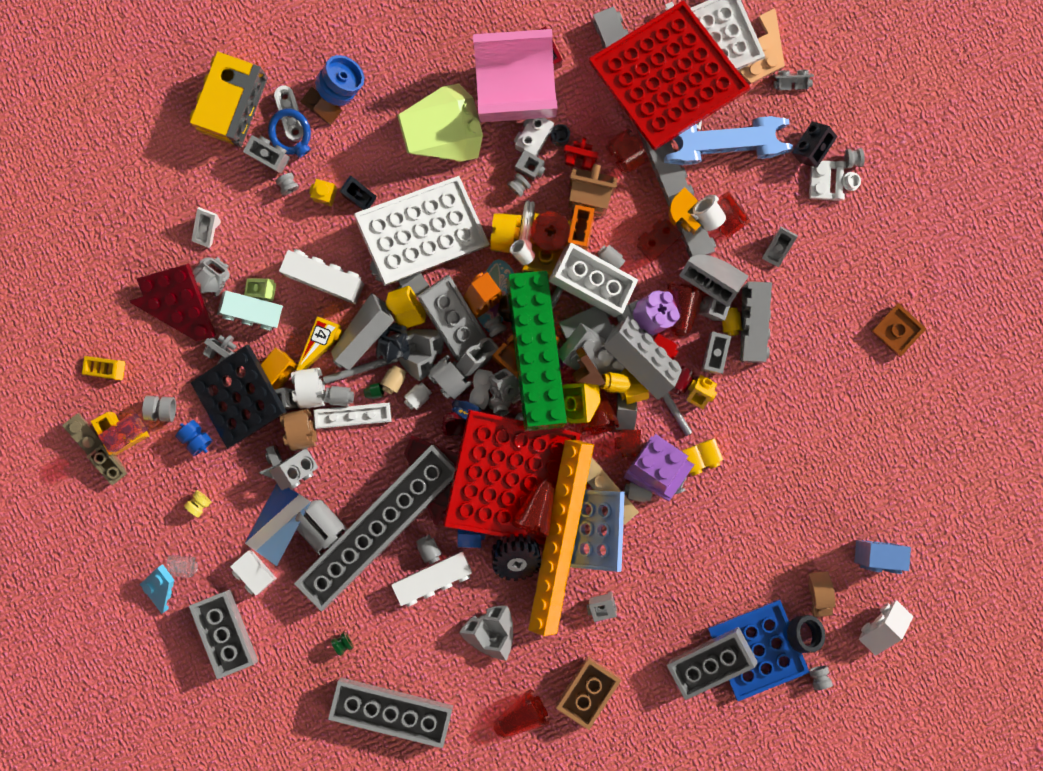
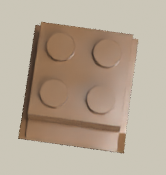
M593 164L592 172L573 168L569 186H572L568 208L572 209V212H574L575 205L595 208L594 217L601 218V215L605 216L610 197L614 195L617 187L618 178L600 174L601 166Z

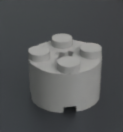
M446 355L429 370L430 374L428 377L434 384L438 383L442 387L440 391L447 399H455L472 384V381L467 382L468 376H465L459 370L455 361L451 363L449 361L451 357Z

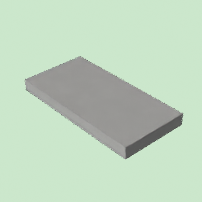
M446 275L417 296L457 361L461 359L471 346L478 345L482 339L487 338L450 275Z

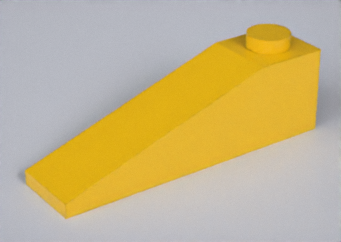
M586 383L562 385L567 422H590L600 403L599 385Z

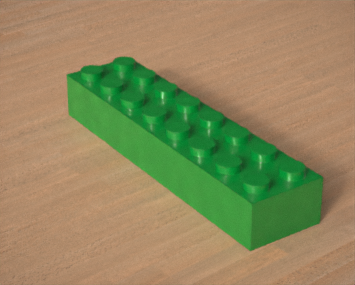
M547 271L508 274L506 283L525 431L564 428L567 424L548 273Z

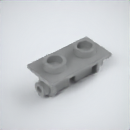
M788 70L778 71V74H773V77L777 78L773 86L778 91L791 90L792 83L795 82V90L809 89V87L813 86L812 79L810 80V77H814V74L809 73V70H797V73H790Z

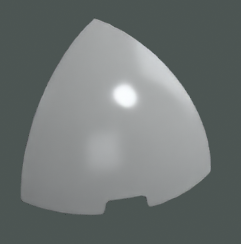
M415 329L407 331L410 356L407 360H404L402 357H399L398 360L405 370L419 381L430 373L429 370L435 366L433 362L437 354L442 353L444 340L438 330ZM394 334L390 338L396 339L400 334Z
M495 606L486 609L487 613L479 618L473 616L459 633L470 645L482 653L506 661L513 641V621L507 606Z

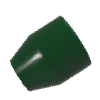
M380 382L370 384L364 389L365 398L377 399L384 397L383 386L380 385Z

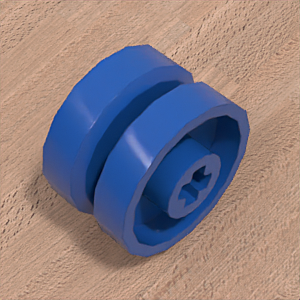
M335 55L330 57L323 66V69L318 73L315 85L320 96L327 102L337 106H344L349 104L355 97L356 93L364 85L365 78L362 69L355 61L346 56Z

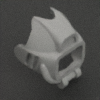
M204 258L192 271L196 283H200L201 293L215 292L214 295L218 296L223 290L225 282L229 279V265L220 261V258ZM211 263L216 265L223 273L218 274L208 265Z

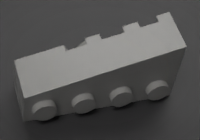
M747 282L742 287L741 322L743 330L741 331L740 362L764 363L766 359H769L770 349L767 345L770 339L769 321L771 318L772 282Z

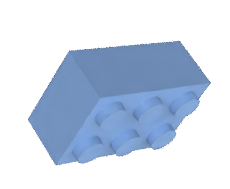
M856 540L854 563L860 564V568L874 572H882L884 570L894 574H902V570L909 571L911 547L894 543Z

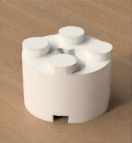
M320 368L291 372V380L295 384L292 397L293 401L297 402L298 408L325 406V384L319 378V376H323Z

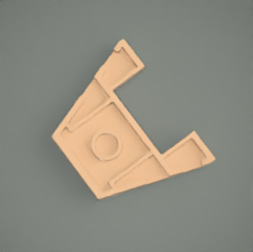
M775 8L760 15L758 18L766 32V35L758 38L765 54V59L738 70L750 85L783 69L785 66Z

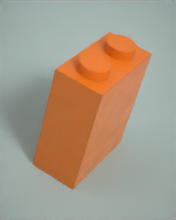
M575 205L567 244L573 243L588 251L595 208Z

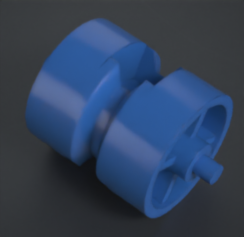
M195 420L190 421L186 425L181 423L180 426L182 428L175 437L182 444H187L186 449L193 457L201 452L206 454L208 452L206 448L213 441L206 432L201 433L202 428Z

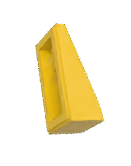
M84 356L82 375L123 380L125 361ZM92 361H94L93 372H91ZM109 363L108 374H106L107 364Z

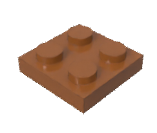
M897 303L871 332L898 357H901L927 328Z

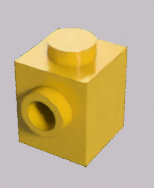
M316 179L315 184L312 183L309 194L314 202L333 206L337 187L333 183Z

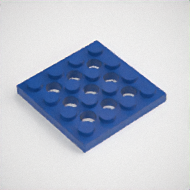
M780 599L708 627L712 639L739 627L752 652L756 645L763 646V653L761 655L754 654L757 664L755 668L750 670L753 673L752 679L745 681L743 674L729 680L737 701L810 673L802 653L795 651L789 644L787 639L789 620ZM768 619L774 622V627L771 630L764 628V623ZM755 627V636L748 637L746 635L747 628ZM774 638L781 639V646L779 648L772 647L771 642ZM780 657H788L789 662L786 666L779 665ZM764 663H769L771 670L766 674L762 673L761 666Z

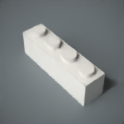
M461 551L405 577L391 586L400 605L406 604L409 607L417 603L416 599L422 596L424 599L435 594L434 591L439 588L443 591L452 587V582L456 580L463 582L469 579V574L472 573V570L464 552Z

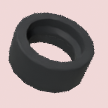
M812 615L797 616L788 625L787 639L795 651L799 653H813L820 650L824 645L825 629L820 620ZM803 623H806L812 632V640L809 646H806L801 639L800 630Z

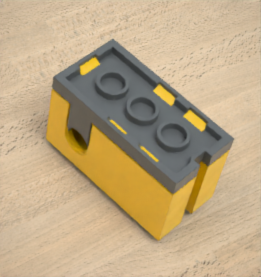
M217 51L216 56H213L211 59L210 72L204 78L203 90L197 96V106L190 114V123L200 133L242 148L268 77L260 66Z

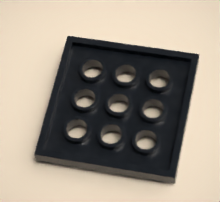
M250 345L243 346L190 382L227 449L232 448L287 412ZM241 366L245 369V376H242L240 373ZM227 375L232 380L231 385L226 382ZM250 383L255 387L254 393L249 389ZM213 385H216L218 388L217 394L213 392ZM236 392L241 396L240 402L235 398ZM259 400L263 401L264 403L263 410L260 409L258 405ZM223 401L227 404L226 411L222 408ZM246 409L250 412L249 419L245 416ZM232 418L235 419L237 423L236 428L233 427L231 424Z

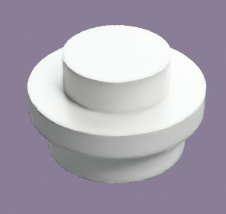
M848 172L843 176L842 184L846 190L854 191L860 186L861 178L857 173Z

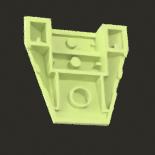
M460 84L443 86L397 115L408 154L452 159L458 162L479 157L483 138L481 125L473 97Z

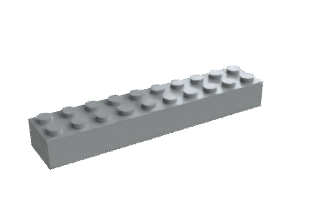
M431 445L294 584L321 612L325 610L453 481L456 466L436 445Z

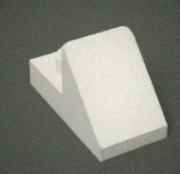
M200 207L197 208L192 242L208 248L212 245L215 228L221 223L217 214Z

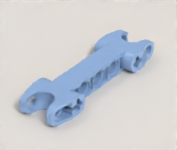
M773 116L759 117L752 120L753 127L697 131V125H694L673 139L678 144V151L667 154L664 157V163L682 166L693 165L702 161V154L756 150L758 159L773 158L789 153L793 150V144L782 143L775 135L776 130L789 125V119Z

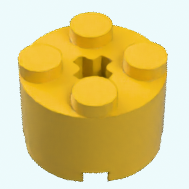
M494 213L492 221L493 231L491 233L492 251L511 253V245L519 240V227H521L522 215Z

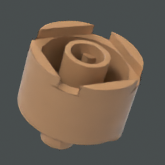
M309 409L290 412L280 416L281 425L285 427L286 434H283L284 443L292 451L317 446L315 443L317 442L314 421L311 422L309 420V416H312Z

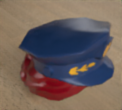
M454 400L452 411L443 417L442 433L447 436H463L468 410L483 412L482 409L466 401Z

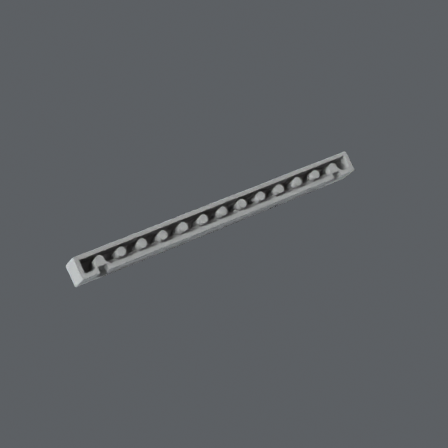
M614 6L593 14L592 22L597 34L600 36L604 49L629 34L626 28L623 29L621 13L619 11L616 12ZM636 127L668 207L674 197L684 187L694 195L692 186L688 185L685 179L687 174L684 167L681 168L677 164L664 163V157L667 154L677 152V150H673L671 145L673 140L653 150ZM680 221L676 223L689 258L699 254L711 255L715 252V241L712 237H709L708 232L702 225L692 234L682 228Z

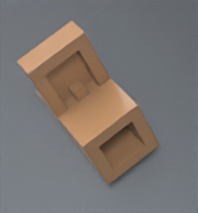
M829 572L809 573L808 588L812 596V615L814 617L833 615V607L836 606L834 587Z

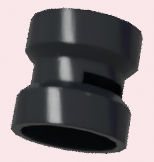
M563 124L555 125L551 131V142L557 147L565 146L569 142V128Z

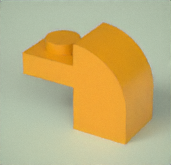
M685 187L672 200L668 213L673 225L680 221L682 228L686 232L694 234L701 225L688 212L697 204L698 200Z

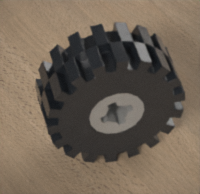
M510 534L509 538L504 536L502 541L498 539L496 545L492 546L493 570L502 579L506 577L508 581L511 578H514V581H518V578L525 580L526 576L532 577L533 572L537 573L539 571L538 568L541 567L539 544L536 543L534 538L531 539L529 535L523 537V534H518V536Z

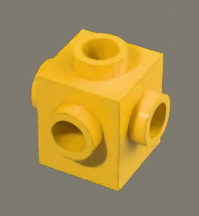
M702 375L696 381L693 379L688 388L690 393L687 401L704 409L708 402L714 400L717 394L714 391L717 383Z

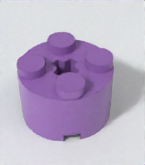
M654 291L637 301L636 308L633 310L634 320L641 329H644L650 335L658 334L673 326L680 318L677 304L673 299V295L668 291Z

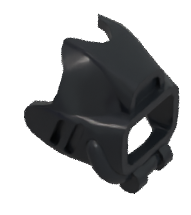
M393 322L378 338L376 347L377 360L380 359L381 355L387 364L399 357H402L404 360L409 358L410 348L407 341L406 326H400L398 323ZM390 331L400 334L396 339L387 337Z

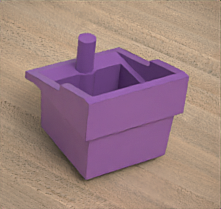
M655 434L654 437H650L625 473L624 478L669 502L695 464L687 460L688 455Z

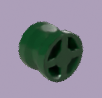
M345 631L340 634V637L331 639V644L339 656H342L346 650L354 648L350 637Z

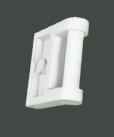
M821 161L817 168L811 166L809 199L844 200L845 194L843 193L842 178L846 168L845 161ZM831 169H836L835 193H830Z

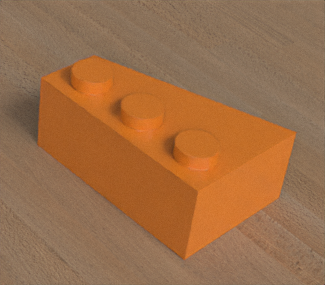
M488 272L475 276L473 278L474 282L471 283L463 297L476 319L497 305L501 298H503L500 288Z

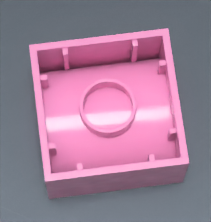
M552 29L473 34L480 122L556 117L557 100L554 83Z

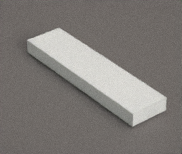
M390 403L313 410L315 429L392 422Z

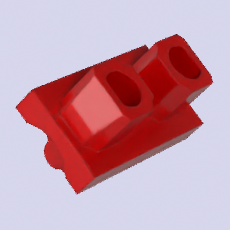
M583 137L582 142L574 141L573 146L565 145L563 154L565 155L564 164L574 166L576 158L583 159L581 168L591 171L594 162H597L599 153L589 151L592 150L593 145L587 144V138Z

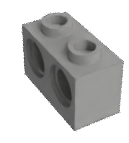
M306 448L271 469L270 473L281 490L288 487L292 490L301 484L299 480L303 479L305 481L313 476V471L318 466Z

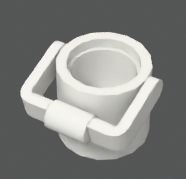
M716 195L705 196L688 212L695 220L698 219L706 231L718 228L726 219V215L717 203L719 198Z

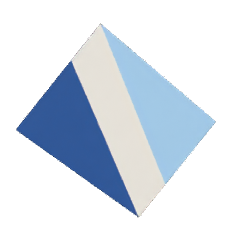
M276 484L245 544L277 566L301 522L295 520L297 514L301 512L304 516L306 512L304 509L307 510L311 501L294 490H290L289 487L281 490L279 485Z

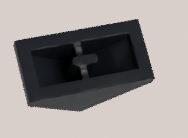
M352 176L348 177L339 191L344 198L362 210L370 208L377 198L375 194Z

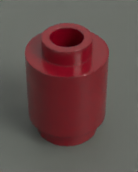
M681 366L682 371L675 387L670 390L676 395L685 394L694 379L695 373L684 366Z

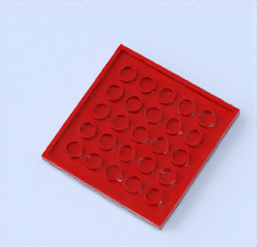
M684 0L589 58L590 65L653 150L658 149L750 91L748 83Z
M469 409L443 526L500 537L507 536V538L510 537V534L515 536L523 534V537L529 535L531 539L534 538L536 540V543L545 544L565 440H580L581 433L561 428L525 431L524 421Z

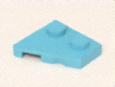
M162 564L141 582L140 586L161 614L169 609V606L166 604L167 600L171 598V588L173 587L174 579Z

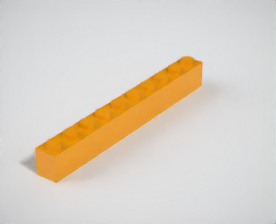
M565 440L528 628L529 631L542 636L557 634L594 448V444L579 440Z

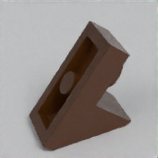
M313 87L309 89L300 101L301 104L330 126L342 112L337 105H333L323 99Z
M583 347L575 350L579 356L576 360L581 368L572 373L576 382L595 385L606 384Z

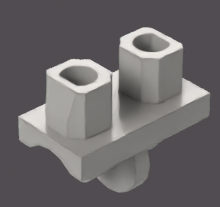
M221 335L218 340L207 338L204 342L206 347L203 354L213 359L219 353L222 355L218 362L220 363L234 353L233 351L237 347L232 343L234 337L229 335L227 338H224Z

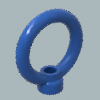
M282 109L276 112L268 125V135L273 146L276 147L278 145L287 150L285 154H296L298 158L310 152L311 149L308 144L311 138V129L305 116L294 109ZM286 116L297 119L303 128V138L294 147L283 145L276 136V125L281 118Z

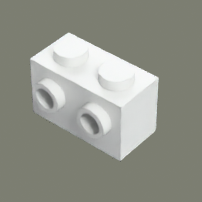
M546 118L525 120L523 132H518L514 139L516 150L522 153L526 150L536 157L538 156L554 127V123Z

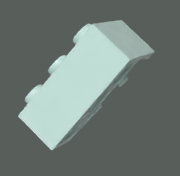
M224 291L222 292L217 315H221L223 319L234 321V319L242 320V324L253 326V323L259 324L261 329L271 331L272 328L278 327L283 306Z

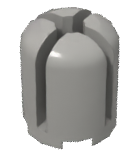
M313 500L307 510L304 509L306 511L304 516L301 512L297 514L295 520L301 522L296 530L321 556L323 555L321 551L327 547L330 548L342 536L341 533L344 530L347 531L348 528L323 501Z

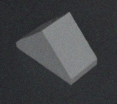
M617 393L615 430L635 431L637 402L626 404L625 399L621 400L620 393Z

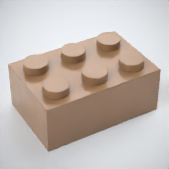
M587 655L557 701L556 709L590 730L621 682V679L618 675Z

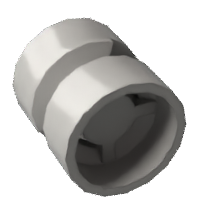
M145 396L142 407L143 419L156 421L159 418L162 422H173L176 414L175 398L162 397L159 399L158 396Z

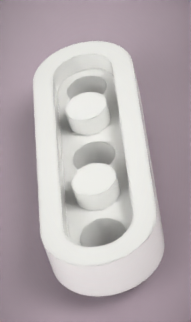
M288 86L278 87L274 93L278 110L294 109L299 111L292 89ZM287 94L288 98L283 100L282 96ZM286 116L281 118L287 137L294 142L301 141L303 138V128L300 122L294 117ZM299 130V134L293 135V131Z

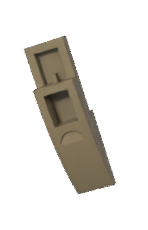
M77 413L62 425L85 451L86 457L111 485H114L127 474L118 457L108 454L95 428L91 427L80 413Z

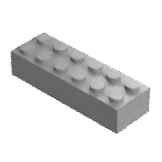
M341 677L337 682L328 720L443 748L453 705Z

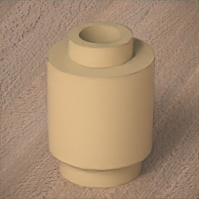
M393 365L391 369H388L380 383L383 386L382 390L390 395L393 392L397 393L406 378V372Z

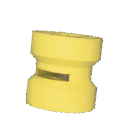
M196 490L193 498L187 501L184 507L194 516L200 517L203 513L202 510L212 502L207 496Z

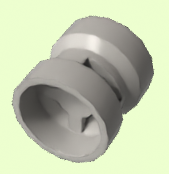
M827 665L809 669L810 676L814 678L812 683L814 690H823L833 686L832 679L827 676L829 673Z

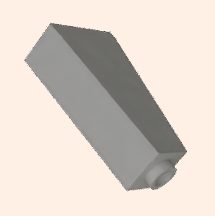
M373 293L367 298L331 351L333 362L340 368L344 367L350 370L394 321L386 303Z

